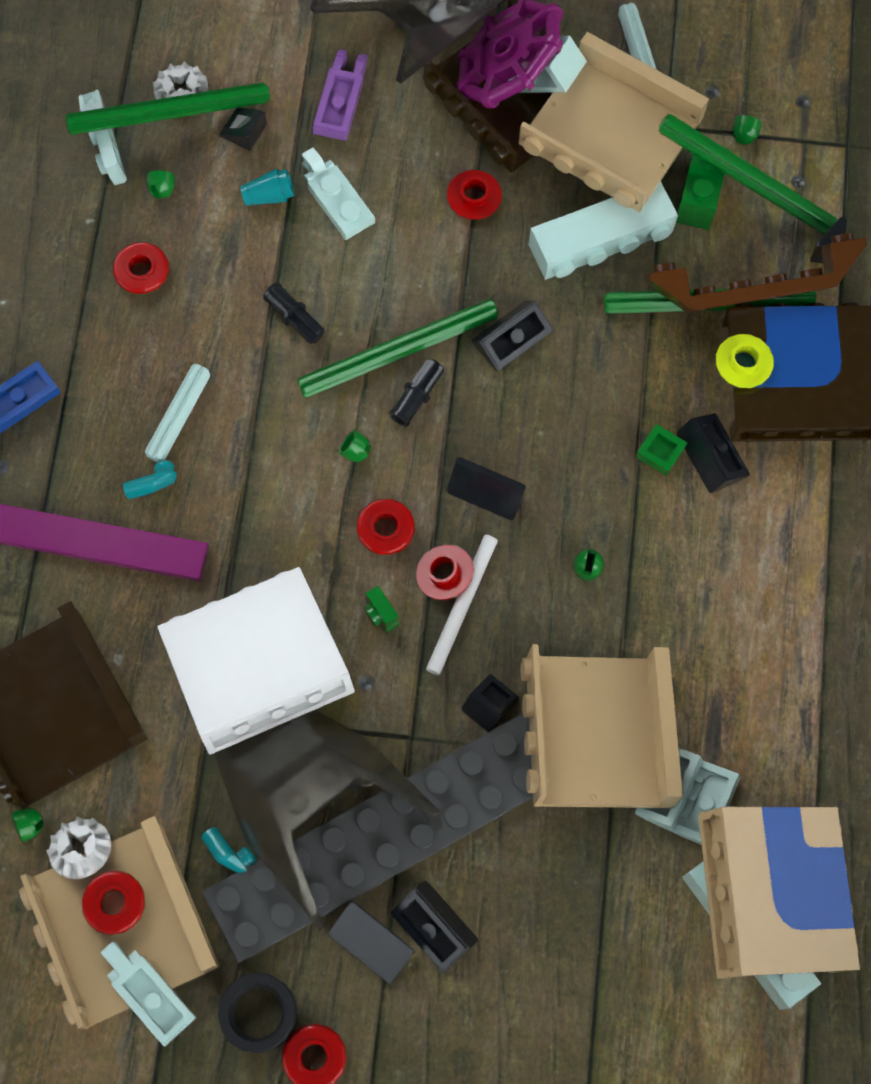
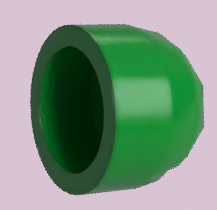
M736 116L732 127L733 137L736 142L742 145L754 142L759 136L762 122L752 116Z
M161 170L148 172L146 183L148 192L156 199L169 197L175 187V175Z
M353 430L342 442L339 454L349 461L362 462L368 457L367 453L370 452L371 445L363 434Z
M585 549L579 552L573 564L575 574L585 581L597 579L604 568L603 557L593 549ZM587 556L594 557L591 572L584 571Z
M24 808L11 813L14 826L22 843L33 839L42 831L44 822L39 811L33 808Z

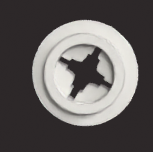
M185 61L182 65L178 66L170 63L168 69L158 71V78L153 82L155 99L209 91L206 75L201 73L198 66H188ZM186 81L188 90L180 88L175 91L173 83L182 84Z
M77 816L73 822L68 824L61 823V829L55 835H50V848L46 850L51 866L58 874L70 879H81L96 873L106 863L111 851V839L106 828L93 817L89 820ZM73 838L84 842L83 846L85 848L84 852L87 854L86 857H83L81 853L78 854L75 850L72 851L74 849L71 844Z

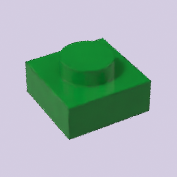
M656 424L637 451L635 457L667 476L686 448L687 442Z
M379 585L366 592L367 606L364 607V611L375 627L381 625L386 634L398 627L399 616Z

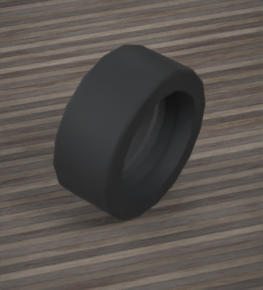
M263 973L244 975L231 983L220 999L218 1010L220 1028L227 1040L242 1051L254 1053L274 1050L284 1043L293 1031L297 1017L295 998L286 984L270 974ZM255 988L267 989L274 993L280 1001L282 1009L281 1021L276 1030L268 1036L261 1038L249 1037L242 1033L237 1027L234 1018L235 1004L240 996L248 990Z

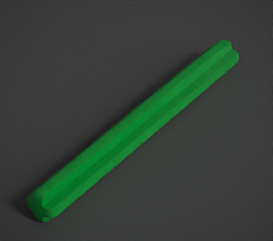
M262 82L69 113L65 115V123L69 134L76 135L264 104L270 101V92L268 86Z
M667 114L661 120L658 126V131L661 135L822 235H825L837 221L836 217L672 114Z
M716 289V292L730 289ZM690 290L691 296H694V290ZM657 291L607 292L604 297L606 313L683 311ZM816 292L746 304H751L753 307H768L775 303H785L789 306H805L809 303H816L817 296ZM735 305L701 311L727 310L728 307H735Z
M491 299L477 303L299 377V389L304 397L315 395L495 320L498 317L497 307Z

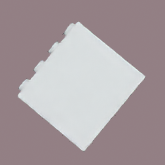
M300 567L281 572L269 580L254 586L245 587L238 593L218 601L209 602L202 608L185 615L173 617L168 622L157 626L199 735L209 755L355 692L349 672Z

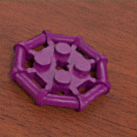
M519 0L517 4L492 17L488 15L484 18V25L467 48L460 50L457 56L460 68L459 81L456 88L466 99L480 102L488 109L497 107L500 101L526 88L531 90L535 86L534 81L554 54H559L562 50L563 42L560 40V21L563 17V11L560 6L555 3L545 4L535 0ZM546 27V35L540 36V31ZM515 76H518V77H516V78H514V79H512V80H510V81L504 83L505 81H507V80H509V79H511V78H513V77H515ZM483 80H486L483 88L477 86Z

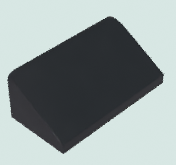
M525 301L471 341L496 371H499L554 330L537 302Z
M716 413L692 418L677 431V436L687 442L685 450L710 493L719 491L750 475Z
M461 457L457 458L447 487V492L450 495L508 520L515 519L526 490L525 484Z
M427 881L414 888L390 912L442 973L446 972L478 942L476 935Z
M353 900L328 933L329 936L389 984L394 981L415 953L413 948Z

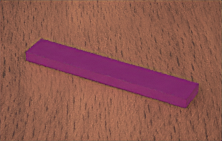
M0 504V544L201 582L209 549L208 543Z

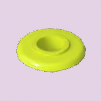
M737 334L727 338L719 346L716 353V367L720 376L729 384L738 388H753L761 385L770 377L774 368V359L769 346L760 338L750 334ZM747 353L753 357L755 365L743 367L737 363L735 355Z

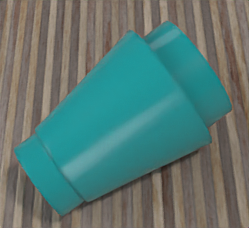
M275 168L240 186L246 206L287 202V198L295 196L287 169L279 171L278 168Z

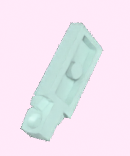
M99 90L79 95L80 111L105 108ZM113 129L88 132L93 145H98L100 153L95 154V159L101 174H108L114 186L125 183L127 177Z
M314 148L301 154L304 161L302 164L308 171L304 175L308 190L345 240L375 223L374 215L337 165H334L331 160L324 163Z
M111 942L100 952L114 968L107 975L112 981V987L164 1047L197 1018L149 961L136 950L128 956L116 942Z

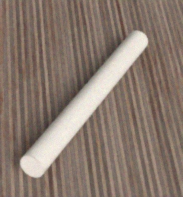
M484 535L472 562L474 567L472 582L466 591L457 597L426 667V670L432 674L440 675L498 542L496 538L490 535Z

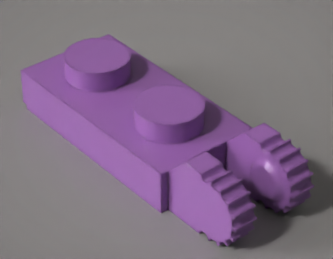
M338 50L333 68L329 69L313 123V134L347 141L364 83L363 78L367 66V55H358L354 72L352 73L344 71L348 58L347 51Z

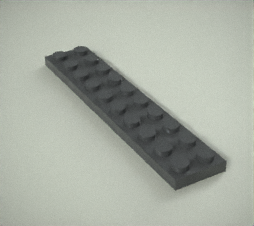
M523 714L515 717L263 857L254 864L246 867L248 871L243 873L236 872L202 891L238 963L245 962L533 799V793L527 792L526 787L527 771L532 769L531 755H526L524 750L525 733L530 731L529 718H524Z

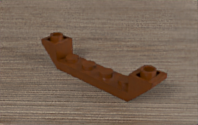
M853 233L832 236V243L821 247L825 274L822 273V268H814L800 271L801 278L787 280L786 274H778L764 277L765 284L752 286L751 279L729 283L730 290L716 292L715 285L693 289L694 296H691L686 267L676 269L675 262L653 266L654 272L646 275L645 281L646 284L686 313L822 291L837 287L866 247L867 241L866 237L854 239Z

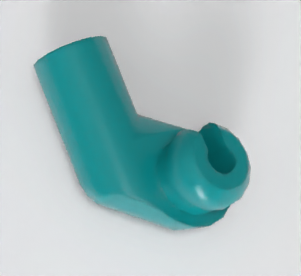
M169 460L159 461L154 466L155 473L124 482L123 490L126 497L130 500L174 484L177 478L174 464Z
M217 827L206 830L201 837V840L216 862L234 872L248 871L246 867L257 861L249 847H243L238 853H235Z

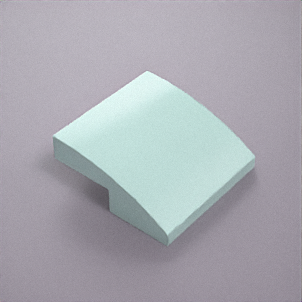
M678 748L683 797L673 808H637L635 814L657 826L702 845L698 813L720 807H729L740 781V775L703 761L700 755Z

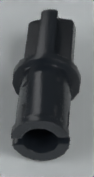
M279 282L272 284L265 291L263 299L283 317L282 322L286 326L291 325L309 344H315L323 337L325 333L324 328L305 310L306 305L303 302H297Z
M434 359L426 360L414 379L404 385V393L388 413L390 418L399 425L408 427L421 405L430 400L429 393L444 373V367Z

